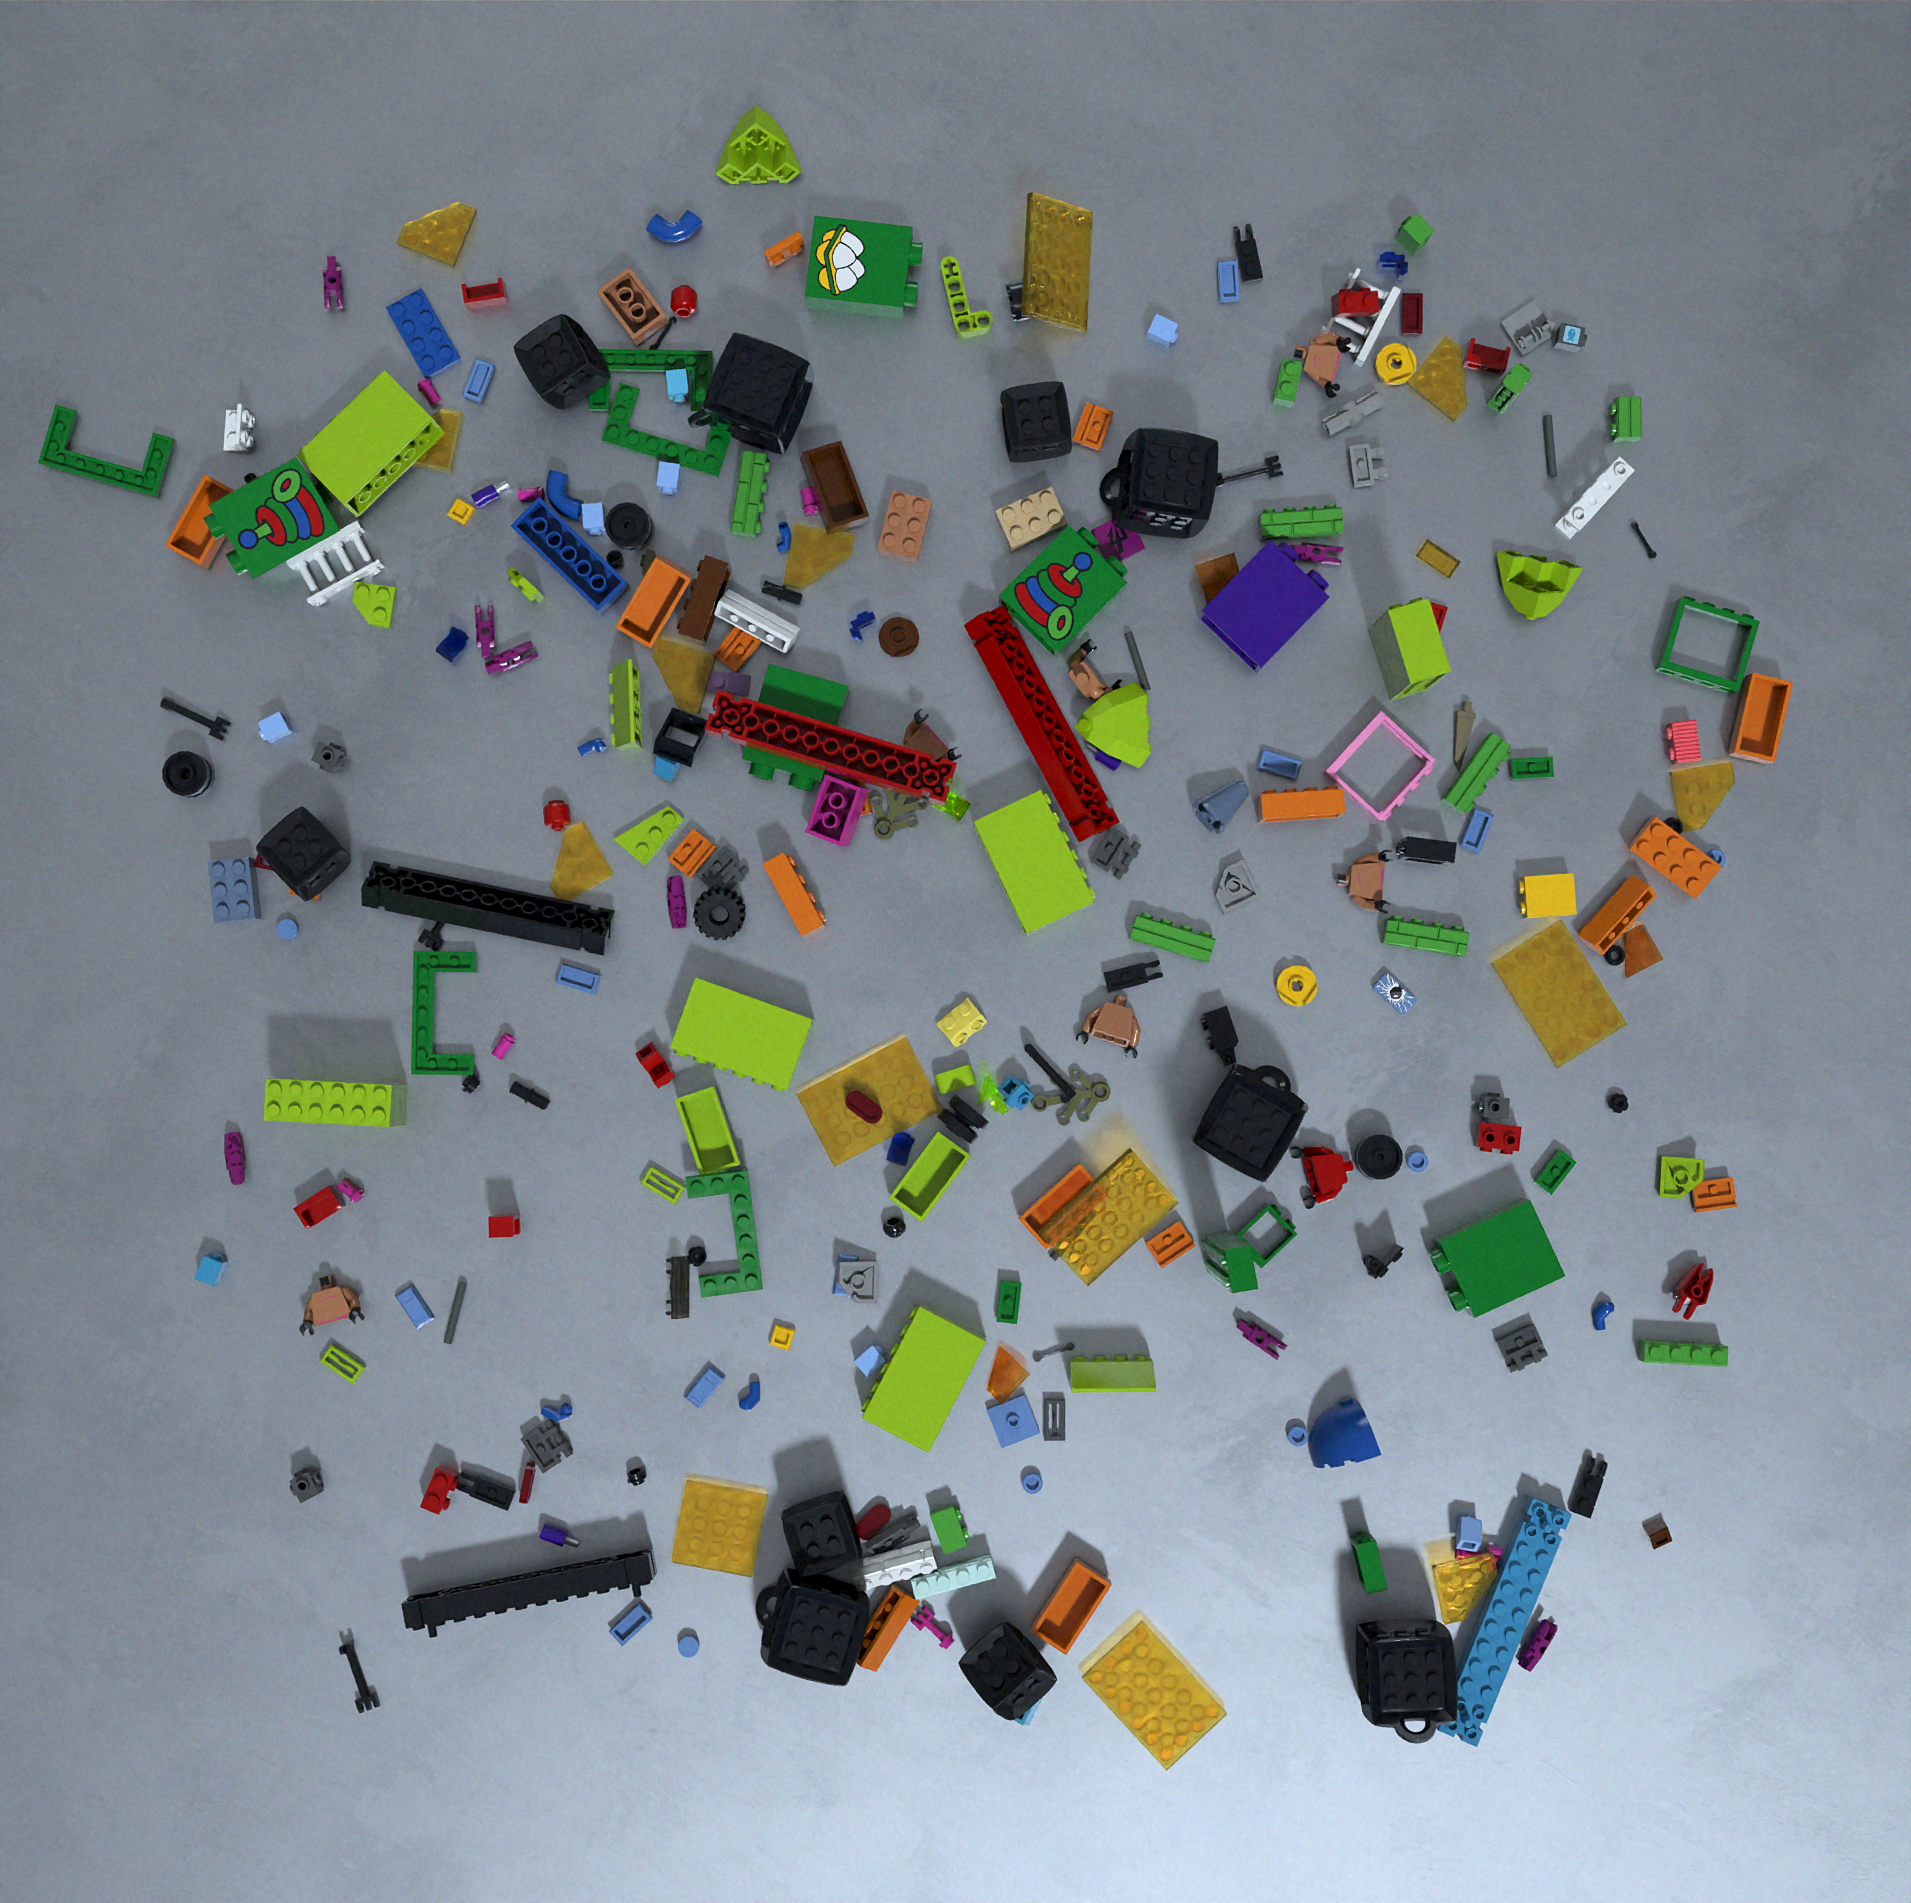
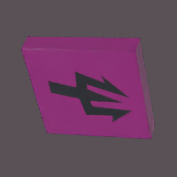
M1112 520L1091 530V534L1099 542L1098 547L1105 561L1112 555L1121 562L1146 549L1138 533L1115 527Z

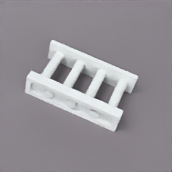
M1357 268L1354 274L1350 272L1345 282L1348 285L1347 289H1351L1353 285L1358 288H1371V291H1378V298L1382 300L1381 302L1385 303L1382 310L1379 309V312L1370 316L1375 321L1373 327L1366 328L1346 317L1331 318L1327 328L1323 326L1319 334L1330 331L1336 321L1363 335V338L1366 339L1363 346L1360 344L1357 346L1353 343L1347 345L1351 348L1349 351L1357 357L1354 364L1362 367L1401 289L1394 286L1391 292H1384L1358 279L1357 276L1361 269Z
M1619 456L1555 524L1554 528L1567 540H1570L1577 531H1580L1635 470Z
M358 521L340 529L341 531L286 561L291 569L299 570L313 595L307 598L308 603L311 605L319 606L324 604L330 596L349 587L355 581L358 582L369 575H377L381 572L380 569L385 567L380 560L374 562L361 539V534L365 530ZM349 540L354 542L367 565L358 571H355L343 549V543ZM330 550L336 551L349 575L340 581L336 579L325 559V553ZM312 560L318 561L331 585L322 591L319 590L307 568V563Z

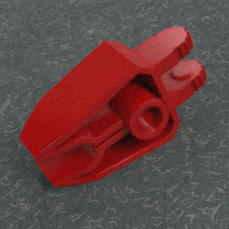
M1703 1262L1691 1268L1673 1290L1676 1301L1672 1311L1677 1313L1681 1310L1683 1304L1688 1305L1683 1315V1318L1686 1320L1691 1318L1696 1307L1706 1304L1713 1283L1712 1268L1707 1269L1701 1277Z

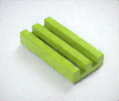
M652 1165L640 1182V1184L676 1205L686 1189V1186ZM654 1172L655 1174L659 1175L663 1179L678 1187L680 1190L676 1191L672 1187L668 1186L664 1182L652 1176L651 1173ZM649 1178L653 1182L657 1183L661 1187L676 1195L675 1198L670 1197L666 1193L662 1192L658 1188L646 1182L647 1179Z
M333 1343L320 1359L321 1363L352 1385L355 1384L366 1366ZM333 1350L335 1353H337L338 1355H340L341 1357H343L345 1360H347L348 1362H350L352 1365H354L355 1367H357V1368H358V1371H357L356 1369H354L353 1367H351V1366H350L349 1364H347L346 1362H344L343 1360H341L339 1357H337L336 1355H334L333 1353H331V1351ZM327 1357H330L335 1362L343 1366L345 1369L354 1374V1376L351 1377L350 1375L345 1373L336 1365L328 1361Z

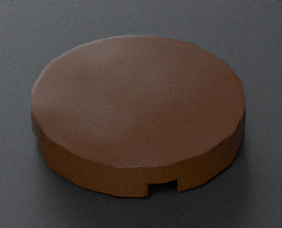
M895 617L889 619L883 624L879 632L880 647L887 655L893 658L908 657L915 651L919 643L917 627L906 618Z

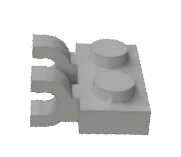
M1370 443L1349 446L1354 488L1374 485V479L1387 478L1388 467L1373 469L1372 459L1385 458V447L1370 449Z

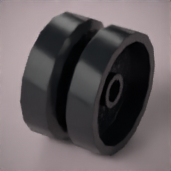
M620 503L613 507L606 516V534L613 543L625 551L634 552L642 550L649 545L653 538V520L643 508L635 503ZM629 524H632V527L630 529H627V526Z
M179 751L165 761L162 769V779L172 793L186 798H199L206 795L212 788L215 781V771L212 764L205 757L190 751Z
M954 1095L949 1101V1106L955 1110L954 1113L956 1114L954 1115L948 1109H943L937 1118L946 1124V1127L956 1136L962 1137L972 1145L978 1138V1135L970 1126L984 1130L990 1122L961 1098Z
M1372 1135L1362 1139L1356 1145L1353 1153V1163L1356 1170L1363 1177L1370 1180H1385L1394 1176L1400 1170L1403 1162V1153L1399 1144L1387 1135ZM1379 1153L1381 1155V1161L1376 1160V1154Z

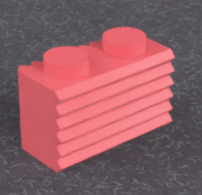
M1696 719L1667 724L1665 738L1669 740L1670 748L1667 749V756L1669 760H1672V765L1701 760Z

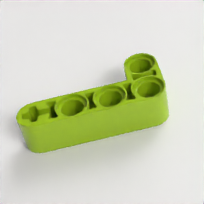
M944 257L940 263L941 276L956 335L960 338H969L988 333L993 326L991 313L986 310L970 313L959 263L955 257ZM947 265H950L952 268L953 276L951 277ZM957 284L960 288L957 291H951L949 286ZM960 303L964 305V309L957 311L954 309V306ZM982 318H985L989 321V323L985 326H982L978 323V321ZM961 323H966L969 325V328L967 330H960L958 326Z

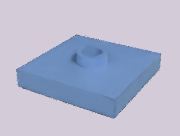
M1025 1394L987 1408L1001 1448L1040 1433Z

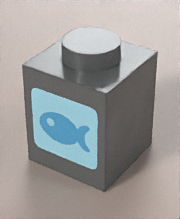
M1561 323L1556 331L1557 334L1553 348L1577 353L1586 344V328Z

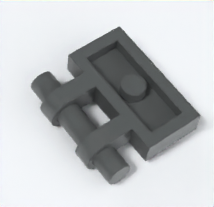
M1111 827L1090 862L1106 872L1110 870L1111 866L1115 867L1117 870L1113 876L1120 880L1123 874L1128 872V866L1133 858H1136L1139 854L1138 850L1141 844L1134 841L1131 847L1127 846L1126 842L1129 837L1116 828ZM1122 850L1127 854L1120 863L1116 858Z
M724 846L696 875L709 888L717 884L723 889L729 887V890L733 891L732 888L739 881L742 882L750 870L745 865L737 870L734 866L740 860ZM731 871L734 876L725 884L721 879Z
M1534 1324L1496 1340L1503 1359L1506 1361L1513 1358L1514 1363L1507 1365L1510 1373L1516 1370L1521 1371L1531 1363H1539L1542 1361V1358L1548 1356L1545 1348L1540 1351L1536 1349V1346L1543 1344ZM1529 1350L1531 1355L1521 1359L1519 1354Z
M551 1419L544 1423L548 1429L545 1433L542 1432L540 1427H537L521 1438V1441L542 1473H545L561 1462L557 1455L560 1452H563L566 1458L573 1454L569 1448V1442L564 1440L559 1432L560 1428L558 1425H554ZM550 1436H552L558 1444V1446L554 1449L547 1440V1438H549Z

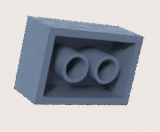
M244 857L208 862L214 923L228 924L262 920L254 858Z

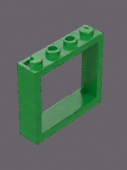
M1689 596L1676 600L1655 671L1731 694L1739 692L1760 621L1755 620L1752 615L1742 614L1741 616L1735 614V611L1732 609L1723 608L1721 610L1715 608V605L1709 602H1703V604L1695 602L1696 599ZM1684 608L1749 627L1733 681L1669 662Z

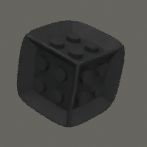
M565 314L554 316L522 337L513 347L515 355L534 389L546 403L559 410L570 408L600 389L610 379L608 368L592 339L578 322Z
M1050 381L1011 387L1001 392L1002 422L1010 462L1019 463L1057 458L1071 452V423L1063 382Z
M303 806L295 809L283 818L256 846V851L262 859L267 861L273 871L305 902L321 893L351 863L349 853L341 847L330 831Z
M844 1491L824 1494L783 1510L781 1519L784 1534L800 1578L819 1575L846 1566L862 1557L863 1550L860 1538L856 1534V1523Z
M1008 1622L1000 1623L987 1632L962 1656L958 1663L963 1674L983 1701L997 1715L1009 1721L1027 1712L1050 1691L1057 1681L1054 1671L1037 1648L1018 1628Z

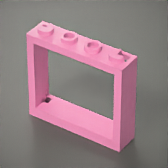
M1380 711L1323 774L1340 789H1344V793L1378 823L1381 820L1386 821L1393 814L1391 809L1395 805L1399 807L1406 800L1405 794L1409 789L1414 791L1421 783L1418 780L1423 774L1427 776L1434 769L1432 764L1436 760ZM1381 724L1421 760L1423 765L1389 802L1377 812L1335 773Z

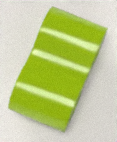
M971 1064L934 1075L939 1095L977 1083Z

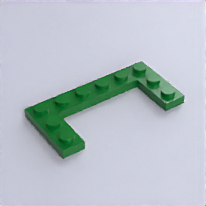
M598 349L608 368L610 379L605 385L589 396L590 411H610L611 371L666 372L677 369H686L688 373H691V413H696L702 409L713 376V351Z
M623 383L619 384L603 433L602 442L668 463L680 464L681 467L716 478L719 477L732 433L727 431L729 427L717 422V427H712L705 451L629 428L628 426L640 389Z
M55 405L38 461L39 464L158 498L175 442L173 438L153 433L142 471H138L67 450L78 412Z
M414 951L411 1074L474 1075L475 1054H434L435 972L476 973L477 952Z
M748 1169L685 1177L688 1199L730 1194L739 1270L700 1275L701 1298L763 1290Z

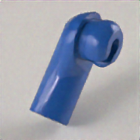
M781 522L778 528L782 542H778L776 545L779 552L783 553L784 551L788 552L791 548V532L788 523Z
M596 738L587 741L577 747L581 756H584L595 749L597 752H602L606 749V745L602 738Z
M1602 1302L1594 1310L1595 1330L1606 1329L1605 1318L1614 1311V1304L1612 1302Z
M750 1382V1394L739 1401V1407L745 1411L751 1410L760 1401V1382Z
M564 1403L561 1409L555 1410L545 1405L541 1410V1415L553 1421L564 1420L572 1415V1406Z

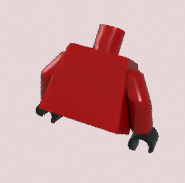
M1321 1145L1305 1146L1304 1149H1300L1297 1146L1291 1148L1300 1151L1297 1157L1292 1156V1158L1298 1159L1301 1155H1305L1302 1160L1311 1195L1304 1196L1303 1201L1307 1199L1312 1200V1204L1305 1206V1208L1311 1209L1315 1203L1320 1204L1334 1199L1342 1190V1185L1348 1182L1346 1173L1353 1171L1352 1161L1350 1159L1343 1161L1341 1154H1334L1332 1149Z

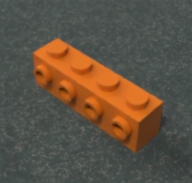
M1632 874L1620 889L1610 897L1601 910L1595 914L1592 920L1582 928L1578 936L1587 947L1603 956L1657 896L1648 883Z
M892 1585L866 1627L862 1647L856 1662L860 1667L876 1672L920 1602L908 1590Z

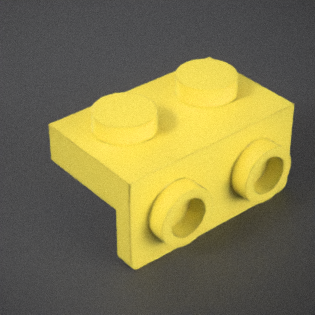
M966 998L937 1022L936 1025L955 1047L964 1044L975 1032L981 1030L987 1021L972 1002Z

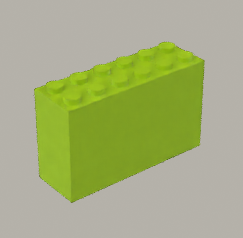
M384 370L382 373L377 374L373 381L366 388H363L352 402L347 403L344 409L337 416H334L323 430L318 431L307 445L302 446L296 457L358 518L434 445L445 432Z
M1422 597L1410 600V603L1402 606L1401 603L1390 606L1368 631L1389 700L1427 690L1451 672L1429 598L1422 600Z
M1041 790L988 814L973 823L1026 935L1093 904L1096 897L1092 887H1087L1084 881L1087 876L1083 868H1078L1076 864L1078 857L1074 849H1069L1067 845L1069 839L1065 830L1061 831L1058 826L1060 820L1057 813L1050 810L1051 801L1047 793L1043 794Z
M695 977L670 1048L675 1049L674 1054L687 1057L688 1054L694 1056L693 1060L702 1064H707V1061L714 1063L713 1068L726 1071L727 1068L733 1070L732 1074L745 1078L747 1075L752 1077V1082L760 1085H765V1082L772 1084V1089L784 1092L785 1089L789 1090L815 1020Z
M266 1078L263 1121L379 1127L405 1125L408 1084Z
M920 1303L919 1307L914 1306L909 1315L911 1322L909 1326L907 1324L904 1325L899 1336L902 1339L899 1344L895 1342L889 1355L892 1358L890 1362L885 1361L880 1371L882 1378L880 1381L876 1379L870 1392L873 1395L871 1399L866 1398L861 1412H863L862 1419L929 1453L986 1343V1337Z

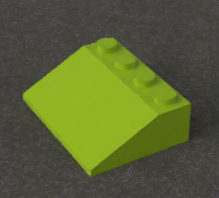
M628 659L612 666L613 672H609L610 684H613V692H610L611 705L614 704V713H611V725L615 726V733L611 734V741L617 750L642 749L640 671L632 659Z
M1076 1356L1074 1360H1069V1385L1072 1393L1156 1392L1153 1361L1148 1359V1356H1136V1359H1127V1356H1115V1360H1107L1106 1356H1095L1094 1360H1086L1084 1356Z

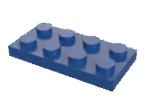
M421 288L386 307L425 378L429 379L461 361L458 352Z

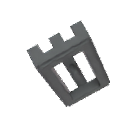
M1044 1398V1441H1065V1398ZM1049 1404H1053V1436H1049ZM1057 1404H1061V1436H1057Z

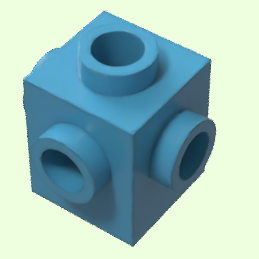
M1012 1075L997 1089L1005 1096L1003 1101L1011 1108L1016 1106L1021 1111L1035 1096L1029 1091L1031 1088L1029 1084L1023 1079L1019 1082Z

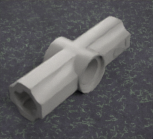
M1374 390L1357 401L1352 400L1339 411L1321 421L1325 432L1332 436L1348 426L1352 427L1366 418L1365 416L1384 406L1382 398Z

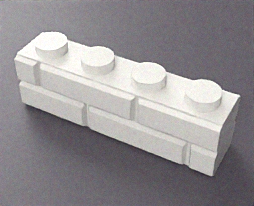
M730 589L719 600L714 613L717 617L724 619L726 622L760 639L784 654L794 644L800 630L793 623L778 617L775 613L769 612L757 603L751 602Z
M931 1540L866 1557L851 1563L853 1580L858 1592L862 1590L868 1591L873 1587L889 1585L895 1581L908 1580L913 1576L929 1574L932 1571L938 1570Z

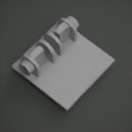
M1535 300L1500 322L1522 356L1557 334L1553 328L1556 326L1555 322L1552 319L1548 320Z

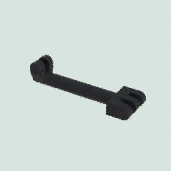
M1279 456L1265 458V466L1225 476L1217 473L1216 487L1267 473L1269 480L1282 477L1283 471L1274 473V470L1282 468L1281 463L1272 465V462L1279 460Z
M167 696L162 699L160 703L161 708L168 711L170 709L210 728L209 735L223 741L224 737L217 734L219 730L226 733L227 729L220 726L222 723L230 726L231 722L218 716L215 721H212L174 703V700Z
M437 921L431 932L424 929L418 938V942L423 943L426 940L424 945L428 948L432 945L431 950L437 951L443 942V939L438 937L445 923Z
M1031 1044L1025 1045V1052L1065 1093L1061 1097V1102L1068 1103L1077 1093Z
M352 1642L343 1644L339 1647V1652L341 1655L346 1654L361 1698L355 1700L359 1714L364 1713L363 1704H365L367 1711L372 1710L370 1701L373 1702L375 1708L380 1707L376 1692L368 1693Z

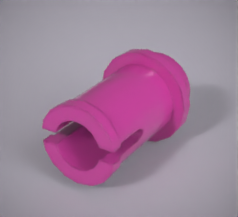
M425 378L417 384L419 387L418 391L423 393L430 406L441 401V397L433 388L431 380L429 381Z
M539 486L529 489L518 488V500L520 502L533 501L538 497L542 500L545 499L544 488Z
M802 489L800 491L804 506L802 511L805 512V515L816 514L818 508L811 489Z
M508 1033L500 1035V1041L491 1052L493 1056L500 1060H503L511 1045L515 1044V1038Z
M344 1178L342 1182L347 1188L341 1183L338 1184L337 1188L346 1194L351 1202L358 1203L364 1196L363 1189H358L347 1178Z

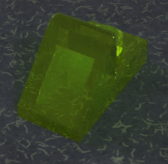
M949 791L945 806L934 803L931 805L955 821H960L971 804Z
M987 1075L984 1079L977 1105L992 1097L993 1101L990 1104L995 1113L1000 1111L1001 1115L1009 1110L990 1076Z

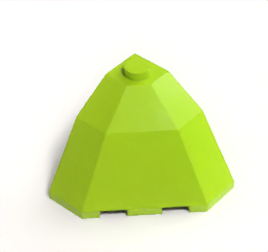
M756 105L741 117L729 135L715 170L717 176L730 184H739V181H751V184L767 183V180H779L780 183H788L801 173V167L787 135L770 114Z
M1514 550L1497 552L1504 593L1515 610L1524 614V617L1530 620L1545 617L1559 606L1583 567L1566 560L1546 561L1547 557L1531 554L1529 557Z
M1137 682L1127 684L1098 699L1084 711L1074 728L1087 741L1106 754L1141 768L1151 754V744L1148 741L1150 715H1147L1149 694Z

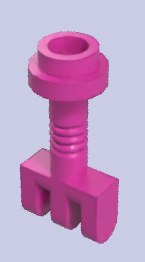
M1488 1546L1487 1553L1455 1548V1560L1463 1563L1465 1559L1485 1561V1568L1499 1569L1503 1549Z
M924 1605L922 1610L927 1615L924 1616L921 1612L916 1614L921 1622L919 1623L914 1617L910 1621L920 1631L924 1627L929 1629L941 1641L939 1646L947 1649L955 1641L952 1638L953 1635L949 1633L947 1636L931 1621L935 1614Z

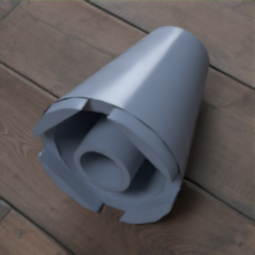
M1234 780L1197 799L1192 803V808L1197 809V818L1208 830L1213 831L1215 829L1217 831L1215 834H1220L1248 797L1249 788L1244 781Z

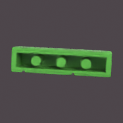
M1515 364L1486 401L1487 405L1498 413L1503 414L1532 377L1530 369L1523 364Z
M742 451L731 524V534L756 538V534L761 532L762 521L759 520V514L764 512L765 501L762 500V493L767 492L768 481L765 480V473L770 472L771 465L767 454Z
M1336 504L1325 505L1324 509H1316V506H1306L1304 510L1298 511L1294 507L1284 508L1283 512H1275V509H1266L1258 516L1260 541L1341 535L1344 532L1342 507L1336 508Z
M1489 733L1441 801L1459 814H1463L1465 811L1469 813L1475 805L1473 800L1477 794L1481 796L1486 790L1487 786L1485 783L1489 778L1493 779L1498 773L1499 769L1496 767L1500 762L1504 763L1511 753L1508 750L1511 748V745L1494 733Z
M1141 913V916L1136 915L1129 937L1130 940L1209 963L1216 940L1211 938V933L1200 931V934L1192 932L1193 928L1181 925L1178 928L1172 926L1173 922L1166 919H1161L1160 922L1152 920V915Z
M1391 916V919H1385L1381 944L1459 957L1466 956L1469 932L1464 931V927L1452 926V929L1444 928V924L1432 922L1431 926L1424 925V921L1418 919H1411V922L1403 921L1404 917Z
M1639 1339L1638 1360L1644 1363L1727 1367L1728 1346L1713 1343Z

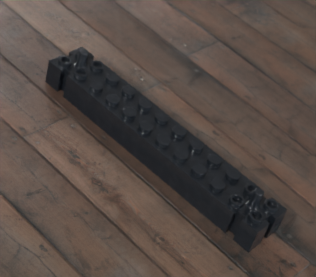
M373 861L369 870V877H366L361 887L362 906L378 909V907L383 906L389 912L579 951L581 948H584L588 953L603 956L608 946V939H610L614 929L615 910L601 907L598 910H593L591 905L402 866L394 869L390 868V864Z
M648 1548L632 1553L628 1552L436 1590L430 1593L410 1595L401 1604L406 1629L412 1628L413 1631L424 1629L425 1625H427L429 1637L434 1638L438 1636L436 1626L446 1624L445 1621L461 1622L469 1616L482 1618L487 1616L486 1613L489 1612L502 1614L507 1612V1609L514 1607L515 1610H522L528 1608L527 1605L536 1604V1606L548 1604V1601L555 1599L556 1602H563L568 1600L570 1596L576 1595L577 1598L589 1596L590 1592L597 1591V1594L609 1592L611 1588L617 1587L618 1590L630 1588V1584L632 1585L633 1596L640 1597L642 1596L640 1586L651 1583L650 1581L657 1574V1567L653 1548Z

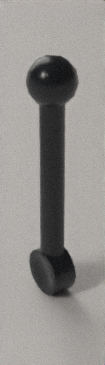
M675 317L669 318L668 325L656 343L649 347V350H658L657 347L671 326L676 324L677 319Z
M1633 521L1631 526L1637 532L1649 552V558L1655 559L1657 553L1652 551L1641 533L1637 522Z

